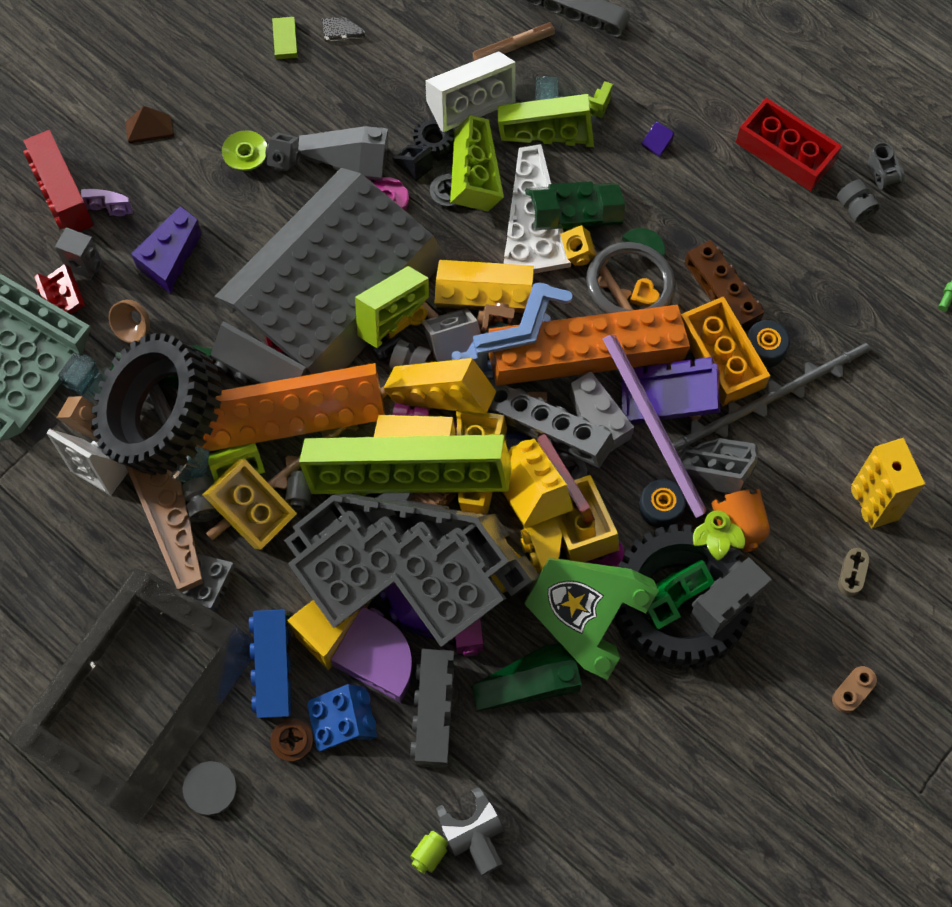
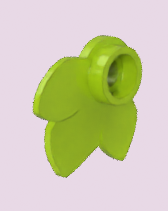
M715 510L710 512L706 516L705 522L695 529L693 544L694 546L707 545L709 552L719 561L727 554L730 546L743 549L745 537L741 528L732 524L725 512ZM720 519L722 525L716 526L713 520Z

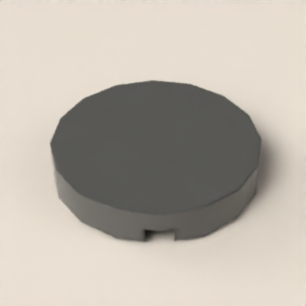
M213 761L203 762L192 768L185 777L182 788L183 796L190 809L199 815L215 816L229 809L234 802L237 794L236 779L231 770L222 763Z

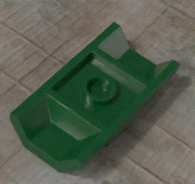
M590 181L549 184L548 187L525 189V194L531 196L535 210V231L576 228L581 225L583 227L617 225L624 222L625 202L619 184L613 182L593 184Z

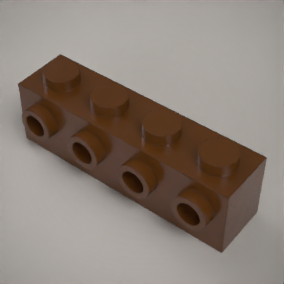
M709 240L687 252L684 264L711 301L724 296L744 332L757 322H761L764 314L762 304L751 295L748 285L737 276L734 266L728 264L720 247L715 246Z

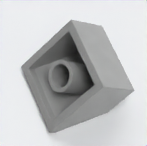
M467 307L421 321L430 348L438 362L452 360V353L454 351H459L460 353L467 352L473 342V336L481 334L478 321Z

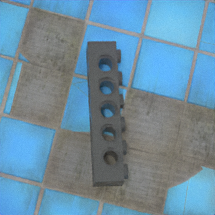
M486 377L496 390L487 413L504 415L508 427L536 440L538 439L537 437L546 434L554 448L595 467H601L615 445L612 433L607 427L592 424L580 415L576 417L560 406L554 407L549 405L540 397H531L522 389H513L507 385L496 386L495 380Z

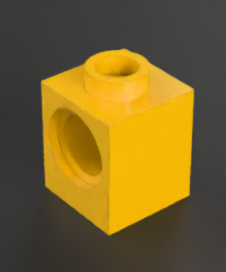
M582 225L560 234L567 259L575 266L586 265L596 256L590 232ZM583 244L581 250L576 252L577 246Z

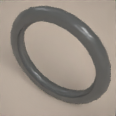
M621 242L604 248L592 259L587 270L586 281L588 291L594 302L606 313L631 311L618 307L608 301L601 292L598 282L600 269L606 260L622 253L644 256L654 262L662 273L664 288L661 297L656 303L647 308L668 306L671 303L676 284L674 273L668 261L653 248L641 243Z

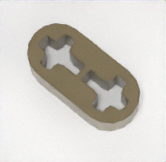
M861 548L851 549L843 561L838 587L846 596L852 597L857 595L864 586L869 556ZM854 556H858L860 561L856 569L853 568L854 560L852 559ZM851 575L854 576L853 584L857 585L853 589L848 588L849 584L846 583Z

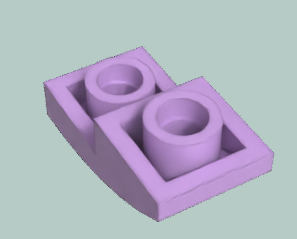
M81 189V197L87 210L107 208L110 216L133 214L129 198L122 194L99 189Z

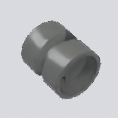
M862 179L850 182L837 195V199L845 209H849L848 214L856 224L871 218L881 207L875 196L869 194L870 190Z
M400 339L393 350L390 368L431 363L433 351L421 346L414 348L413 343Z
M210 477L194 478L185 482L182 486L184 499L188 502L186 508L191 522H207L221 515L202 495L214 484V480Z

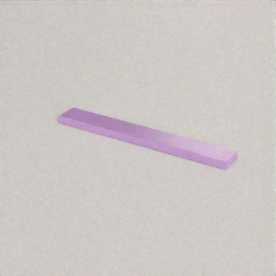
M608 335L603 338V341L696 518L703 515L707 509L616 335Z

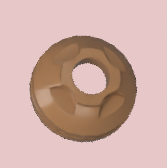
M122 300L111 307L108 318L109 324L119 339L128 343L133 341L139 342L141 337L148 334L150 319L146 310L139 303L133 300ZM132 311L140 315V323L134 321Z

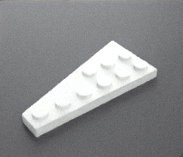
M541 144L522 147L518 150L504 255V264L534 266L533 274L571 267V262L567 259L560 235L564 233L563 229L535 231V210L531 196L525 194L526 188L548 187L551 184Z

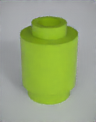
M431 831L429 835L423 837L410 855V858L413 860L411 865L423 874L426 871L432 873L446 854V847L449 843L438 833Z

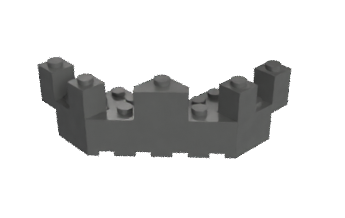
M357 493L332 495L293 526L295 532L284 540L296 556L288 565L333 628L340 625L395 582L441 647L506 599L490 576L496 575L511 596L523 591L539 577L538 572L527 557L518 558L506 542L505 538L510 534L495 514L482 515L449 510L447 506L402 499L384 500L358 496Z

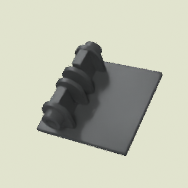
M197 554L203 584L180 594L176 590L173 599L202 606L205 611L213 613L214 610L218 609L221 601L219 596L225 595L222 589H228L227 585L235 574L234 563Z

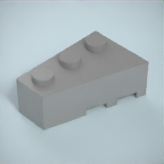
M591 371L571 383L569 396L576 417L580 415L592 424L607 427L611 431L615 443L611 451L632 439L634 426Z

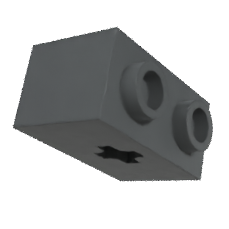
M66 227L55 245L63 265L71 267L73 273L92 279L95 272L97 273L102 265V259L91 236Z

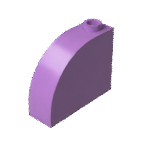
M362 607L331 659L332 665L401 703L409 689L412 678V658L409 645L402 632L393 623L383 618V613L375 608L368 610Z

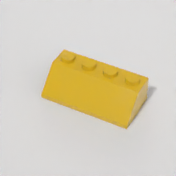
M439 260L435 288V306L438 308L463 309L467 307L470 310H484L486 304L504 303L508 304L509 308L515 309L514 312L524 313L532 290L534 266Z
M524 440L518 445L511 447L508 452L512 467L509 492H503L524 527L527 528L572 511L573 506L567 484L536 440Z

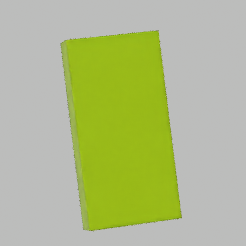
M272 18L275 59L298 58L295 18Z

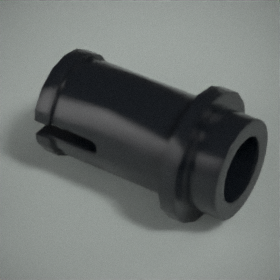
M396 334L382 342L378 348L374 347L372 353L378 361L387 360V356L393 353L397 342L401 339L400 336Z

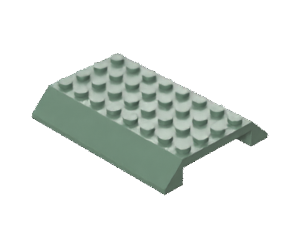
M0 274V442L22 433L82 357L91 328L88 324Z

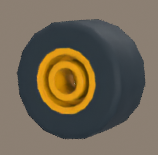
M767 320L757 322L750 328L747 334L766 368L777 366L783 361L790 346V336L781 324Z
M658 479L650 482L644 488L639 502V512L643 520L649 525L656 528H669L670 525H675L681 519L686 506V498L680 486L675 482L667 479Z

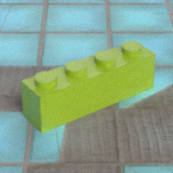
M588 94L498 106V125L501 141L531 143L532 140L543 141V144L565 142L569 146H575V143L586 144V147H594Z

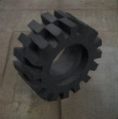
M431 116L429 121L427 117L423 118L424 123L419 121L417 123L418 127L415 126L414 145L429 146L432 150V161L433 157H436L437 161L441 160V156L445 159L448 157V153L451 154L452 148H454L453 128L442 132L434 116ZM431 134H437L443 138L438 143H429L425 140Z

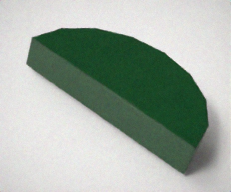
M636 228L622 236L623 242L641 243L653 248L664 257L665 245L662 238L654 231L646 228Z

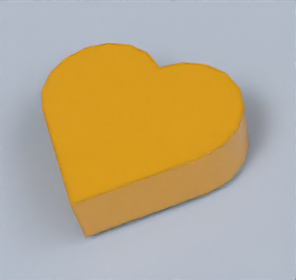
M642 278L635 285L630 303L647 308L657 302L660 294L657 290L653 289L654 285L651 280Z

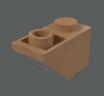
M82 396L68 397L56 418L73 430L99 440L93 434V431L98 428L92 426V419L97 418V415L92 414V407L95 405Z

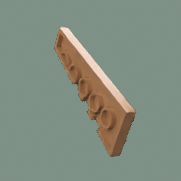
M126 466L179 594L203 584L179 469L173 472L167 470V474L163 475L158 473L150 475Z

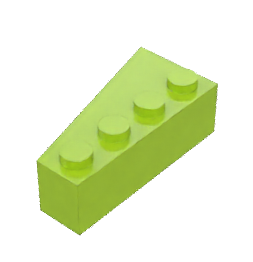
M469 115L455 129L450 203L489 211L504 198L488 119Z

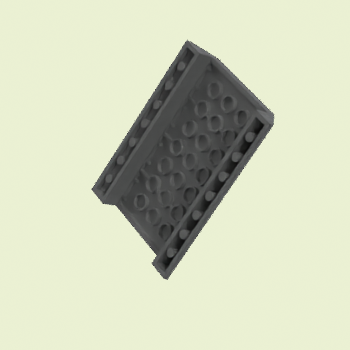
M340 168L214 298L232 314L238 311L289 357L305 366L308 375L347 368L369 344L357 336L356 296L407 266L425 275L429 280L438 270L439 260H447L434 236L362 173Z

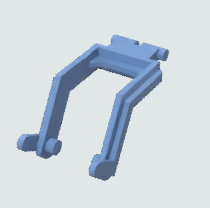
M535 283L532 287L520 326L475 335L467 352L460 353L459 351H454L452 353V360L473 358L484 375L494 379L490 360L488 361V353L536 343L542 322L551 321V317L545 313L549 301L568 304L572 301V293L544 283Z

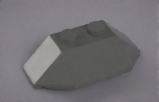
M719 438L701 443L695 447H685L679 454V457L694 483L704 489L731 494L741 491L752 476L758 463V447L754 443Z

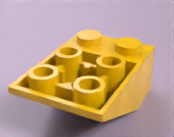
M554 517L533 526L524 527L521 530L522 538L520 542L524 553H529L530 563L540 575L549 558L559 559L562 532L558 521Z

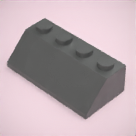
M224 321L221 324L211 352L213 363L219 372L233 375L234 379L242 385H255L308 375L306 367Z

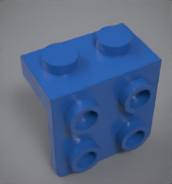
M347 684L308 701L307 707L317 750L325 751L353 739L372 740L377 738L376 721L372 715L370 695L366 687Z

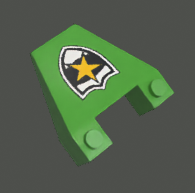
M549 558L524 603L585 670L608 680L620 656L617 647L603 640V635L622 602L646 613L659 590L653 579L632 569Z

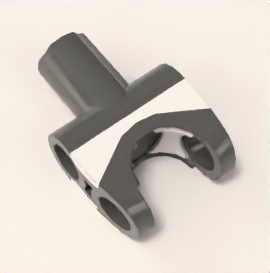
M476 787L471 790L476 802V811L471 818L464 821L456 820L450 813L446 812L443 805L436 807L443 834L454 856L469 849L481 876H484L503 866V862L491 838L504 832L493 806L481 789Z

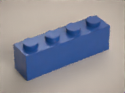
M285 609L253 611V617H249V631L254 633V643H250V658L255 659V670H251V685L256 686V696L252 697V712L257 713V718L291 716V679H288V673L291 671L290 653L287 652V647L291 643V633L289 632V627L286 626V621L290 618V611Z

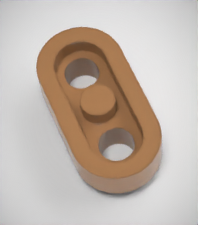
M865 666L857 667L838 687L832 696L833 705L838 711L851 713L867 697L877 682L873 670ZM860 675L866 676L868 682L863 683L860 680ZM844 694L850 695L851 698H852V701H851V702H847V701L844 699L843 695H844Z

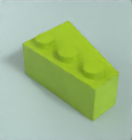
M407 266L356 296L357 336L378 348L382 344L381 339L389 331L394 333L398 329L396 324L404 316L409 318L429 298L428 277Z

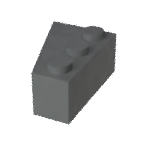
M749 557L743 562L737 561L729 569L727 576L716 580L709 591L704 595H700L692 603L694 608L690 617L711 638L716 636L759 596L772 580Z

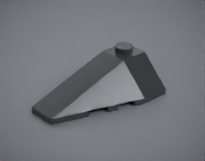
M363 126L299 136L298 150L301 153L300 157L318 164L324 162L332 165L333 169L337 171L340 168L362 173L369 180L382 181L389 149L388 129Z

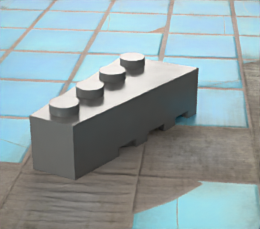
M422 649L421 664H417L416 680H420L419 690H415L414 705L418 706V716L413 715L412 732H417L416 742H411L410 758H415L416 766L448 768L454 651Z

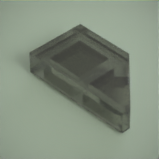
M345 17L322 19L325 42L365 38V30Z

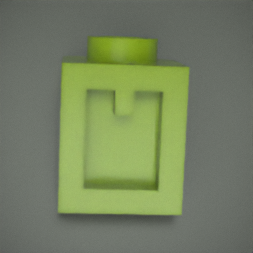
M604 81L601 90H596L594 98L589 96L591 116L603 117L612 98V83Z

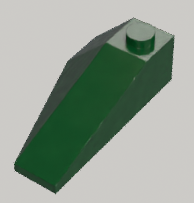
M561 643L542 646L473 684L472 688L477 711L578 693L582 684L575 658Z

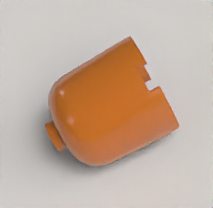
M749 489L725 495L726 501L721 503L717 499L711 503L713 511L725 512L729 516L731 523L739 526L743 531L745 537L743 552L757 550L758 544L762 543L770 533V526L760 489H756L754 494H750ZM716 519L718 526H721L722 521L720 519Z

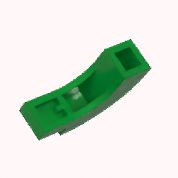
M703 560L680 572H673L656 584L659 591L647 613L657 629L680 618L681 616L677 610L678 607L689 598L713 585L715 581Z

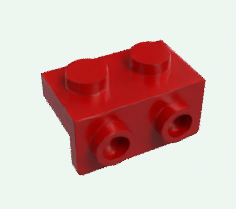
M64 264L47 277L39 273L34 276L38 292L43 299L70 315L85 306L70 266Z

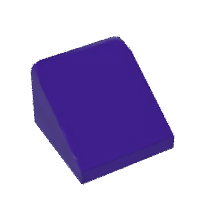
M656 121L642 141L641 146L660 157L673 142L674 132Z

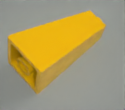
M312 600L290 617L288 623L293 635L329 670L333 666L331 662L333 655L361 609L333 628L315 601ZM368 602V603H367L366 605H364L363 607L367 608V607L369 606L370 602Z

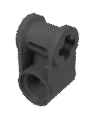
M885 142L876 144L867 163L877 187L885 189L890 184L904 183V170L899 164L891 145Z

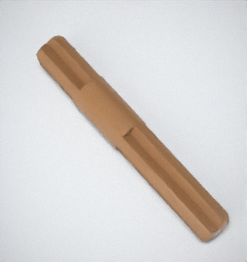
M551 22L476 50L473 52V59L476 61L498 51L506 54L555 34L554 26Z

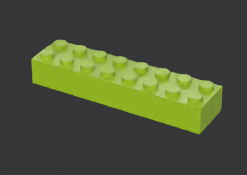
M495 434L304 439L299 460L311 494L509 492L512 470L504 435Z

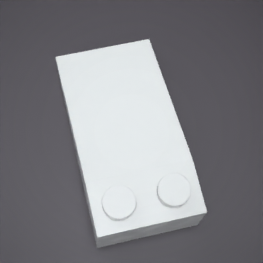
M51 429L48 430L47 435L69 470L111 496L128 473L125 465L113 461L109 456H106L102 452L103 449L99 448L95 441L89 443L79 437Z

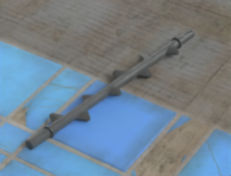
M864 343L849 352H843L841 356L820 367L806 362L804 364V375L783 386H780L773 380L769 381L768 393L744 406H740L733 401L729 402L728 414L710 424L703 426L696 420L692 421L691 433L681 436V439L672 443L676 452L685 447H690V444L714 432L722 438L727 437L729 424L752 412L761 417L767 416V404L791 392L799 398L804 397L805 385L829 372L838 378L842 377L843 365L846 363L850 364L852 360L869 352L870 346Z

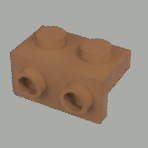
M504 303L486 304L484 310L479 311L476 318L480 333L485 334L487 327L496 325V322L505 323L510 326L514 318L515 309L509 308V305Z

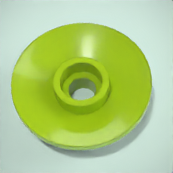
M239 131L233 133L225 140L222 146V156L225 163L235 170H253L265 161L267 143L256 132Z

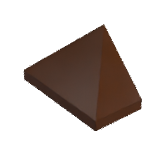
M146 106L141 107L125 122L128 143L174 137L171 116Z

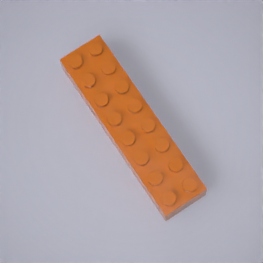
M678 305L542 322L536 343L488 353L495 384L498 386L587 374L590 371L596 373L618 370L603 341V338L608 335H616L632 367L684 361L690 344ZM520 325L490 328L488 333L518 327Z
M376 363L222 390V395L216 397L217 400L221 401L220 409H214V413L218 415L217 421H211L209 427L213 428L211 435L205 433L203 439L207 442L203 447L197 445L195 449L198 453L375 422L378 419V415H385Z

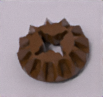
M297 719L284 720L274 728L271 734V748L274 754L283 761L295 762L305 758L312 749L313 735L308 725L303 721ZM290 730H292L295 738H300L299 742L295 743L294 751H292L288 743H284L285 740L289 739V735H291Z

